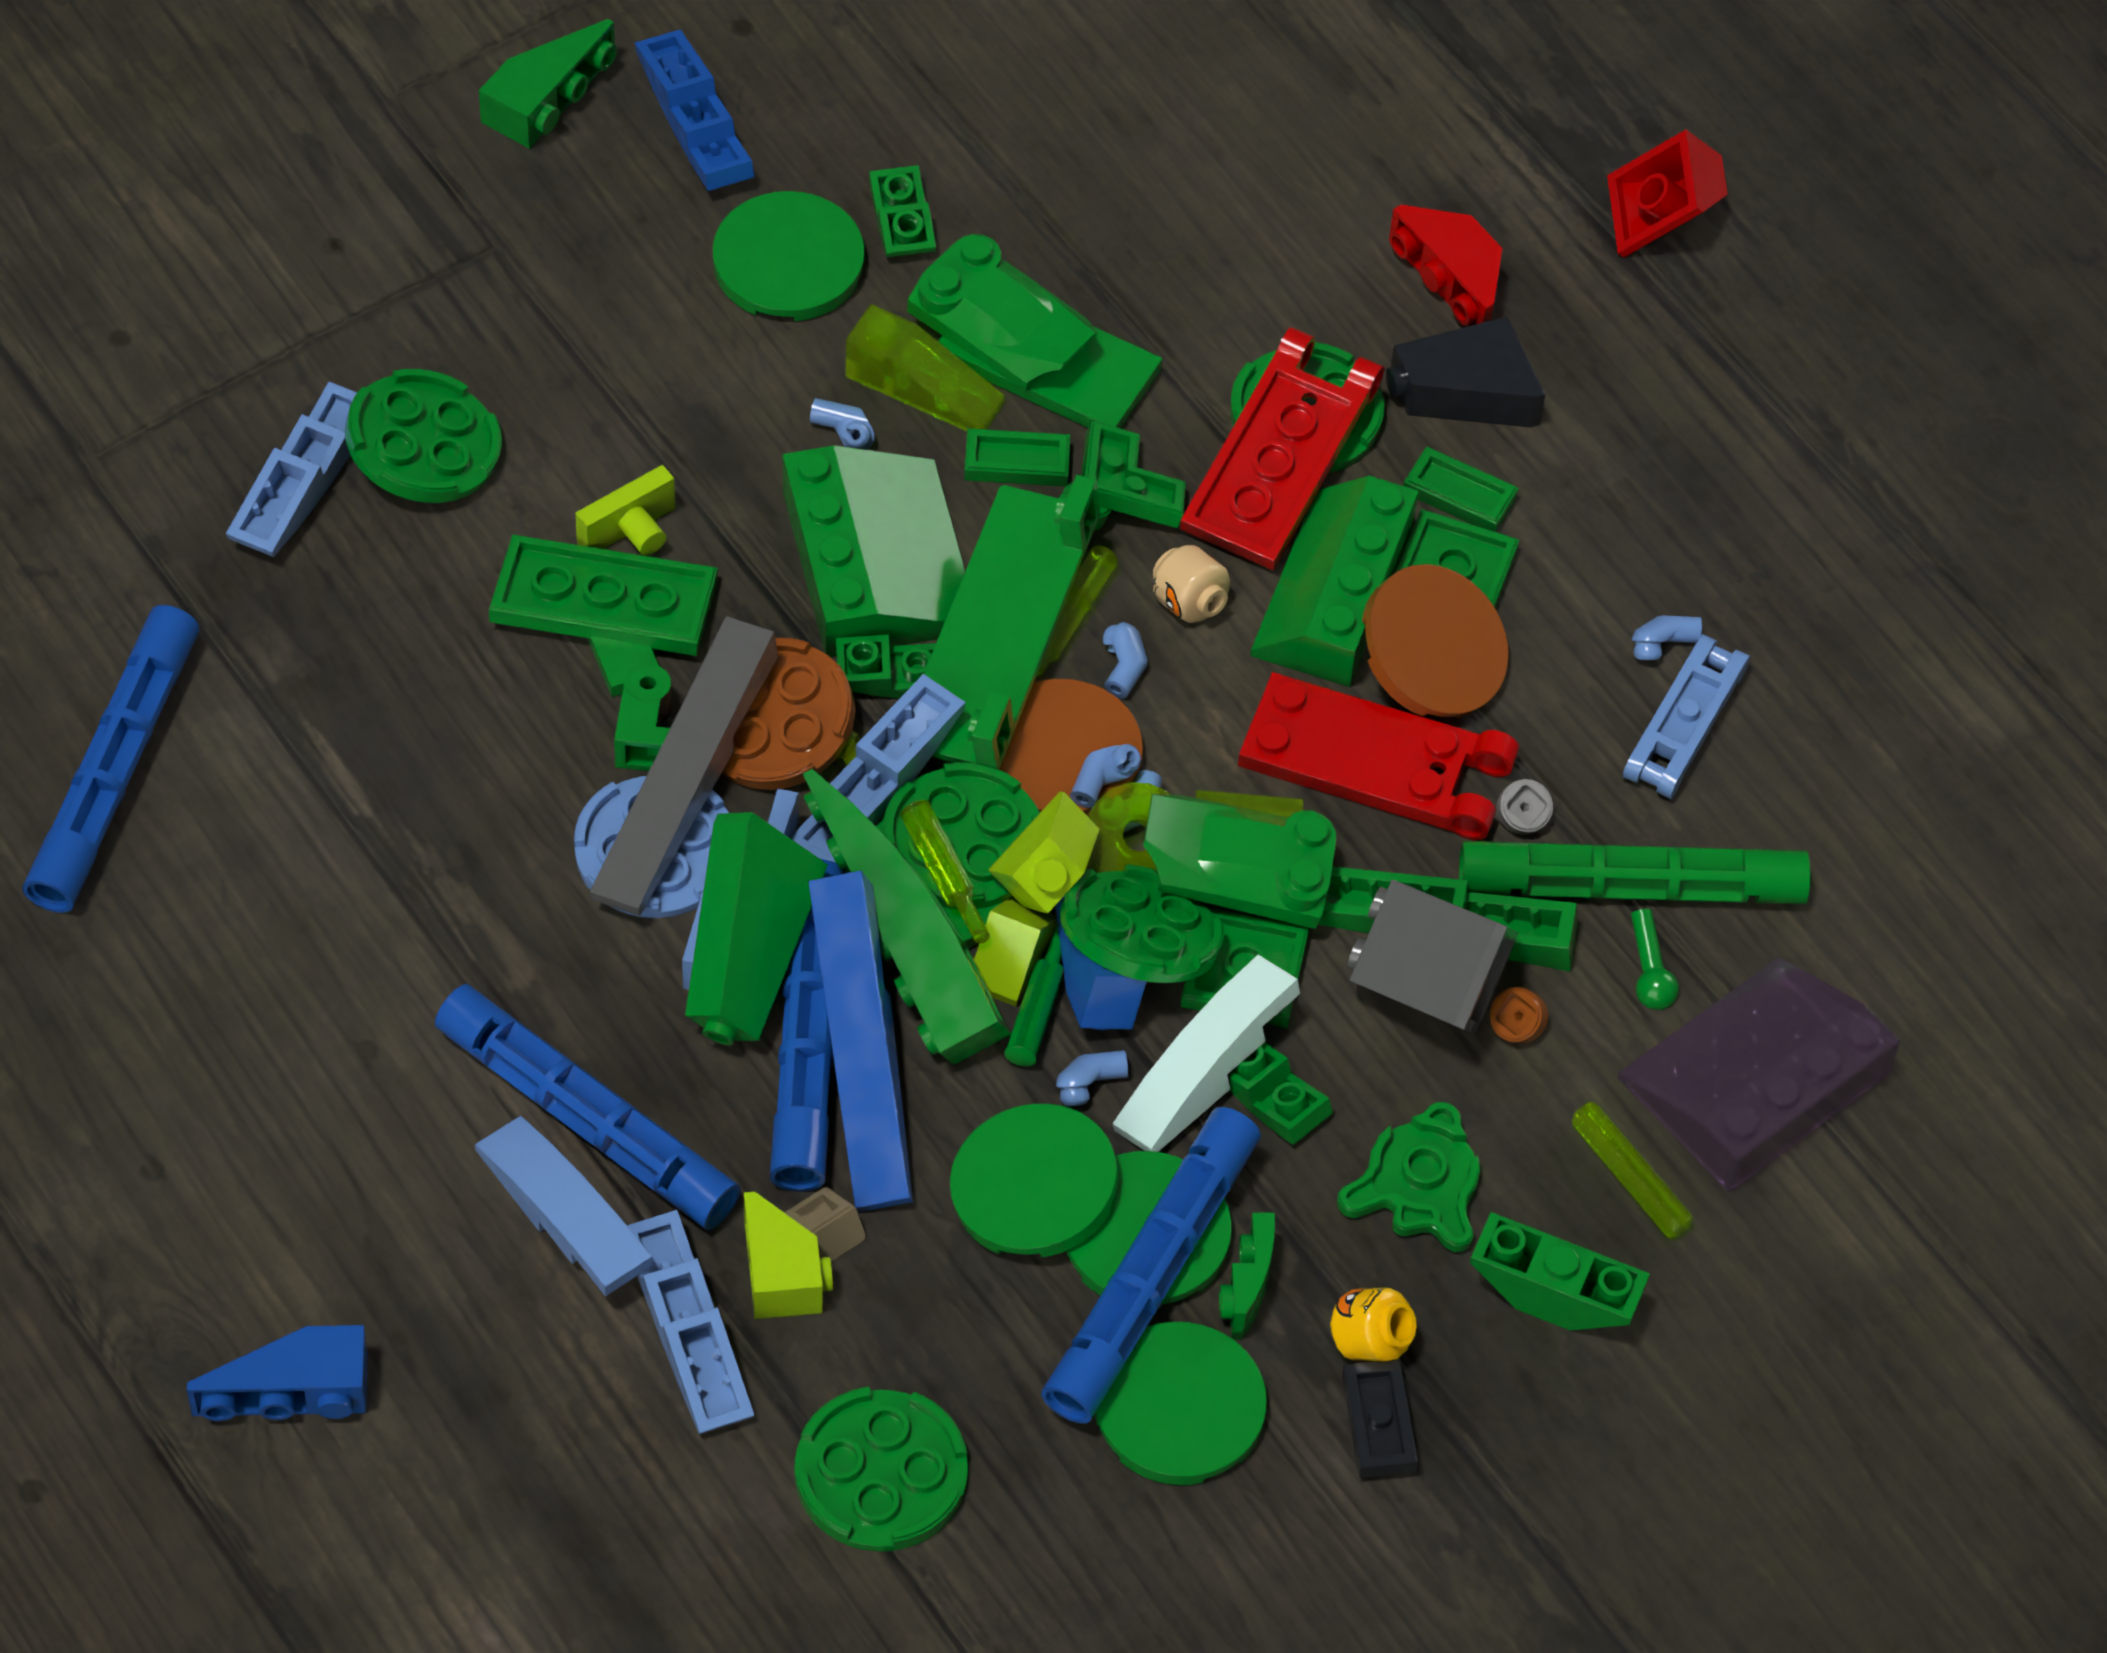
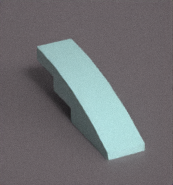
M1257 955L1222 987L1179 1033L1144 1077L1112 1123L1114 1131L1144 1151L1159 1152L1230 1090L1227 1074L1265 1042L1262 1026L1300 995L1298 979L1262 956Z

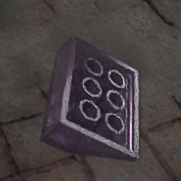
M1778 957L1621 1070L1617 1078L1730 1192L1888 1076L1900 1040L1863 1003Z

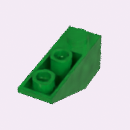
M606 19L508 58L478 90L481 123L530 149L543 134L547 135L554 129L559 116L572 102L577 103L583 97L588 84L600 71H606L614 62L617 54L614 22Z

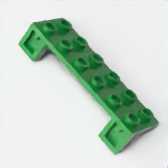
M1076 474L1069 494L1063 492L1059 498L1007 485L1000 486L924 672V675L965 702L964 711L932 757L953 763L969 762L1000 769L1100 516L1096 479Z

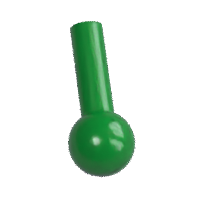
M1636 910L1631 913V919L1643 972L1636 982V996L1645 1007L1653 1010H1664L1672 1006L1677 1000L1679 984L1676 977L1670 971L1664 969L1652 910Z

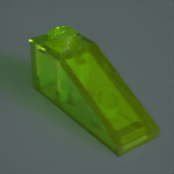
M870 304L846 339L845 377L967 431V428L986 429L1005 402L1004 394L917 324L873 304Z

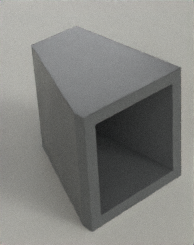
M1392 879L1388 889L1380 887L1372 901L1368 917L1374 919V923L1367 939L1359 937L1350 953L1347 968L1352 969L1353 973L1349 981L1461 1029L1477 1034L1519 933L1505 925Z

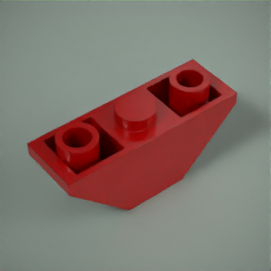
M1402 204L1394 208L1389 241L1394 252L1400 258L1407 259L1420 273L1426 287L1432 292H1437L1446 301L1461 324L1472 326L1491 321L1503 248L1472 215Z

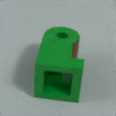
M643 664L633 668L626 676L614 738L615 768L650 771L670 728L661 727V724L669 718L672 711L671 678L667 671L660 666Z

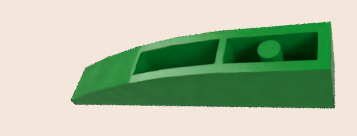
M813 769L803 773L811 790L803 795L815 820L819 824L826 821L833 835L832 838L826 840V844L840 869L848 866L850 872L862 870L874 887L881 955L886 962L894 959L901 973L900 977L894 979L895 985L909 1009L917 1006L925 1022L917 1026V1029L931 1055L940 1053L952 1065H955L1011 1035L965 940L936 895L905 856L850 800Z

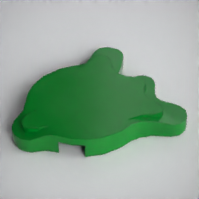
M1437 1102L1430 1105L1422 1114L1413 1116L1411 1123L1398 1126L1391 1130V1126L1387 1127L1378 1136L1371 1150L1369 1166L1365 1173L1339 1191L1336 1202L1339 1211L1346 1217L1358 1218L1386 1208L1394 1214L1392 1229L1397 1235L1410 1236L1419 1233H1431L1437 1237L1446 1249L1452 1252L1467 1250L1473 1240V1229L1467 1217V1206L1475 1194L1480 1174L1479 1156L1475 1157L1473 1150L1466 1142L1467 1134L1462 1128L1461 1114L1458 1109L1449 1103Z

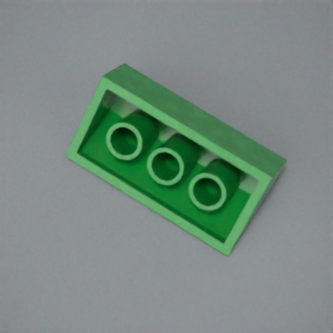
M1370 475L1320 489L1305 515L1251 648L1250 656L1350 687L1367 645L1366 624L1362 622L1365 606L1374 590L1382 582L1395 574L1413 528L1419 491Z

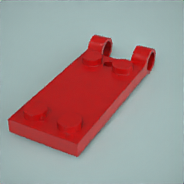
M1290 327L1284 334L1276 353L1180 520L1182 531L1273 571L1365 406L1374 399L1385 372L1384 366L1359 357L1351 368L1342 388L1306 373L1303 370L1310 360L1316 339L1314 336ZM1310 397L1315 399L1316 403L1311 406L1303 400Z
M1272 672L1239 752L1238 767L1446 829L1465 839L1482 840L1489 833L1496 814V808L1490 800L1475 793H1462L1457 797L1453 796L1464 765L1476 768L1489 776L1505 777L1511 773L1520 747L1512 736L1502 731L1486 730L1481 734H1477ZM1439 767L1444 770V773L1439 775L1432 768Z

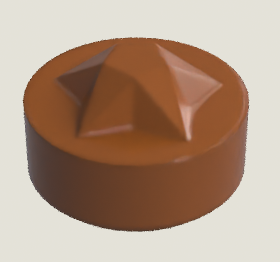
M1513 987L1504 990L1495 998L1490 1010V1021L1494 1031L1501 1038L1513 1043L1525 1044L1536 1040L1543 1033L1548 1022V1010L1544 1000L1537 993L1525 988Z

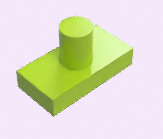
M662 464L575 512L577 544L604 549L627 536L643 556H648L658 551L666 541V534L654 520L675 509L674 477Z

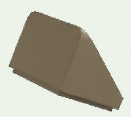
M828 1187L820 1189L784 1212L817 1236L819 1258L830 1257L832 1262L865 1240L866 1234L855 1206Z

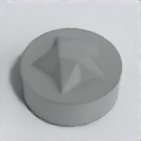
M1522 779L1513 782L1501 792L1497 800L1496 810L1501 824L1507 830L1518 835H1529L1547 824L1552 815L1553 802L1548 790L1542 784L1534 780Z

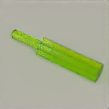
M918 800L907 805L901 811L900 817L947 906L954 907L956 905L975 942L979 944L988 941L990 933L971 899L974 896L972 892L974 886L935 815L928 800Z

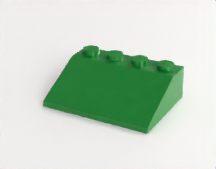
M834 445L782 454L783 495L824 653L830 658L837 657L836 638L889 634L890 646L937 640L964 576L965 569L935 460Z

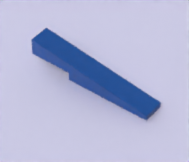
M862 870L811 880L808 882L855 1208L858 1212L910 1203L913 1202L891 997L884 988L874 887Z

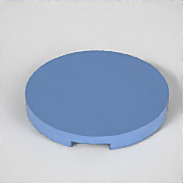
M647 776L632 778L618 784L611 782L599 790L583 808L578 818L574 835L575 859L578 871L590 890ZM713 790L710 792L641 915L638 916L615 907L612 908L626 914L646 918L672 917L698 908L705 884L713 823L717 814L729 813L724 806V801Z

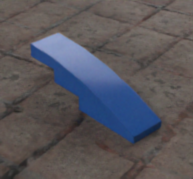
M682 30L635 42L636 53L655 96L689 162L707 191L754 178L753 162L735 136L733 118L716 95L714 77Z

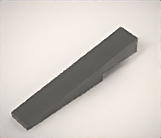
M728 616L725 617L590 890L591 900L638 916L641 915L734 752L732 737L778 659L774 631Z

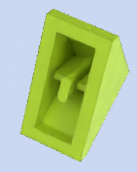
M1011 897L990 911L974 961L993 998L1017 1007L1028 986L1035 962L1042 958L1051 940L1055 925L1057 924V916L1055 914L1025 908L1016 899Z

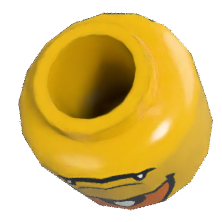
M1358 1288L1347 1291L1336 1303L1330 1322L1332 1337L1337 1349L1345 1358L1355 1362H1388L1397 1360L1407 1351L1417 1328L1416 1317L1408 1301L1400 1292L1391 1288Z

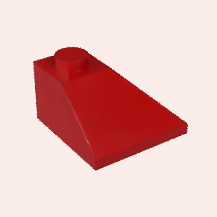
M1685 129L1608 174L1607 179L1618 254L1622 257L1628 256L1703 213L1728 195L1722 155Z

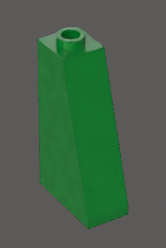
M753 812L717 814L713 823L685 1011L686 1017L703 1027L702 1034L706 1038L727 1046L733 1045L734 1041L759 1040L812 906L808 881L823 878L828 866L827 863Z

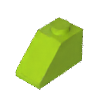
M1060 791L988 871L1023 907L1049 913L1085 873L1100 829L1065 792Z
M744 1192V1223L754 1319L822 1313L823 1292L833 1291L830 1257L819 1258L817 1236L758 1193Z

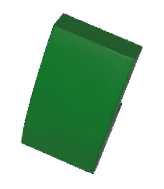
M919 165L869 171L870 192L886 258L935 252L936 243L929 204L925 202Z
M889 634L836 638L837 664L844 671L852 692L888 698H901L924 674L936 643L890 646Z
M1263 1043L1227 1074L1230 1085L1229 1091L1251 1113L1292 1145L1333 1114L1330 1098L1292 1074L1289 1059L1266 1043Z
M1275 1212L1252 1213L1249 1234H1240L1239 1263H1232L1229 1284H1220L1219 1286L1220 1319H1230L1231 1338L1233 1340H1242L1260 1309L1265 1294L1273 1251Z

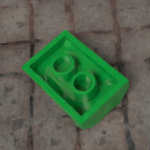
M971 234L957 240L923 272L907 301V312L1025 391L1043 374L1061 370L1098 334L1087 318L1003 260L999 245L992 238L985 235Z
M1177 794L1151 795L1143 847L1149 853L1160 877L1158 891L1316 929L1319 924L1330 886L1336 845V831L1332 823L1324 815L1315 811L1301 810L1293 813L1290 817H1283Z

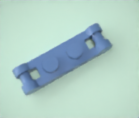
M1702 634L1632 752L1622 777L1637 784L1640 780L1656 786V793L1672 799L1735 686L1743 678L1751 656L1737 649L1733 653L1717 647V640ZM1707 665L1722 671V673L1716 672L1708 668ZM1654 753L1671 760L1667 768L1650 761Z

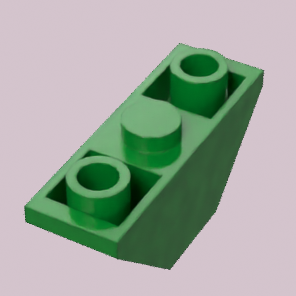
M1493 1212L1490 1213L1470 1259V1264L1516 1310L1569 1331L1630 1325L1650 1277L1648 1272Z

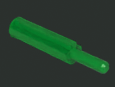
M1058 924L1055 925L1045 958L1035 962L1007 1048L1004 1051L1005 1057L1011 1063L1018 1066L1029 1067L1036 1063V1057L1063 979L1062 973L1064 968L1060 964L1062 955Z

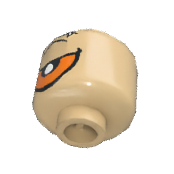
M1195 545L1172 548L1166 551L1156 562L1153 569L1154 595L1160 603L1180 619L1188 623L1201 622L1217 615L1227 603L1230 588L1228 571L1203 549Z

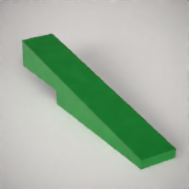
M1332 867L1330 886L1318 925L1369 934L1374 923V919L1368 917L1372 901L1380 887L1388 889L1393 879L1518 932V937L1508 960L1571 972L1578 931L1577 903L1469 892L1468 880Z

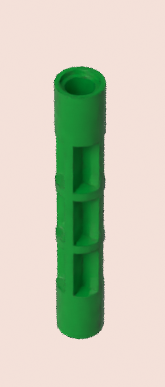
M1462 841L1459 854V879L1468 880L1469 892L1510 896L1511 889H1518L1520 897L1746 903L1749 895L1755 897L1756 903L1806 904L1810 889V858L1807 850Z

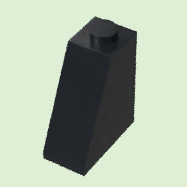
M1508 316L1394 345L1391 367L1386 369V382L1392 397L1400 398L1409 416L1520 427L1540 425L1546 394Z

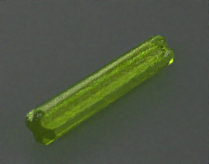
M1588 1102L1583 1107H1580L1573 1114L1572 1125L1667 1237L1674 1239L1685 1233L1691 1227L1692 1214L1597 1103Z

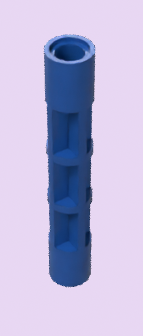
M158 605L151 609L127 660V666L108 707L104 710L99 720L97 731L79 769H77L71 780V786L51 830L46 834L22 886L24 895L35 905L45 910L66 913L71 911L76 903L114 813L124 798L125 789L145 746L151 739L153 728L172 687L177 682L200 632L199 624L187 612L169 605Z
M821 859L828 864L823 878L845 874V871L840 869L836 863ZM812 906L787 967V977L783 984L785 1005L782 1045L779 1047L778 1063L780 1064L777 1113L774 1115L770 1165L771 1182L781 1189L795 1192L812 1191L820 1188L825 1183L829 1118L827 1116L830 1068L833 1066V1049L831 1048L832 1042Z
M469 984L461 985L441 1005L435 1018V1028L707 1231L714 1229L731 1212L741 1192L739 1184Z
M1217 1107L1211 1112L1189 1148V1154L1181 1161V1165L1153 1211L1148 1215L1142 1229L1115 1273L1110 1277L1107 1286L1079 1332L1073 1338L1071 1347L1065 1351L1041 1390L1044 1402L1060 1416L1076 1423H1088L1092 1420L1124 1367V1363L1153 1315L1159 1309L1169 1288L1189 1255L1194 1251L1201 1235L1261 1140L1259 1128L1244 1114L1227 1107Z

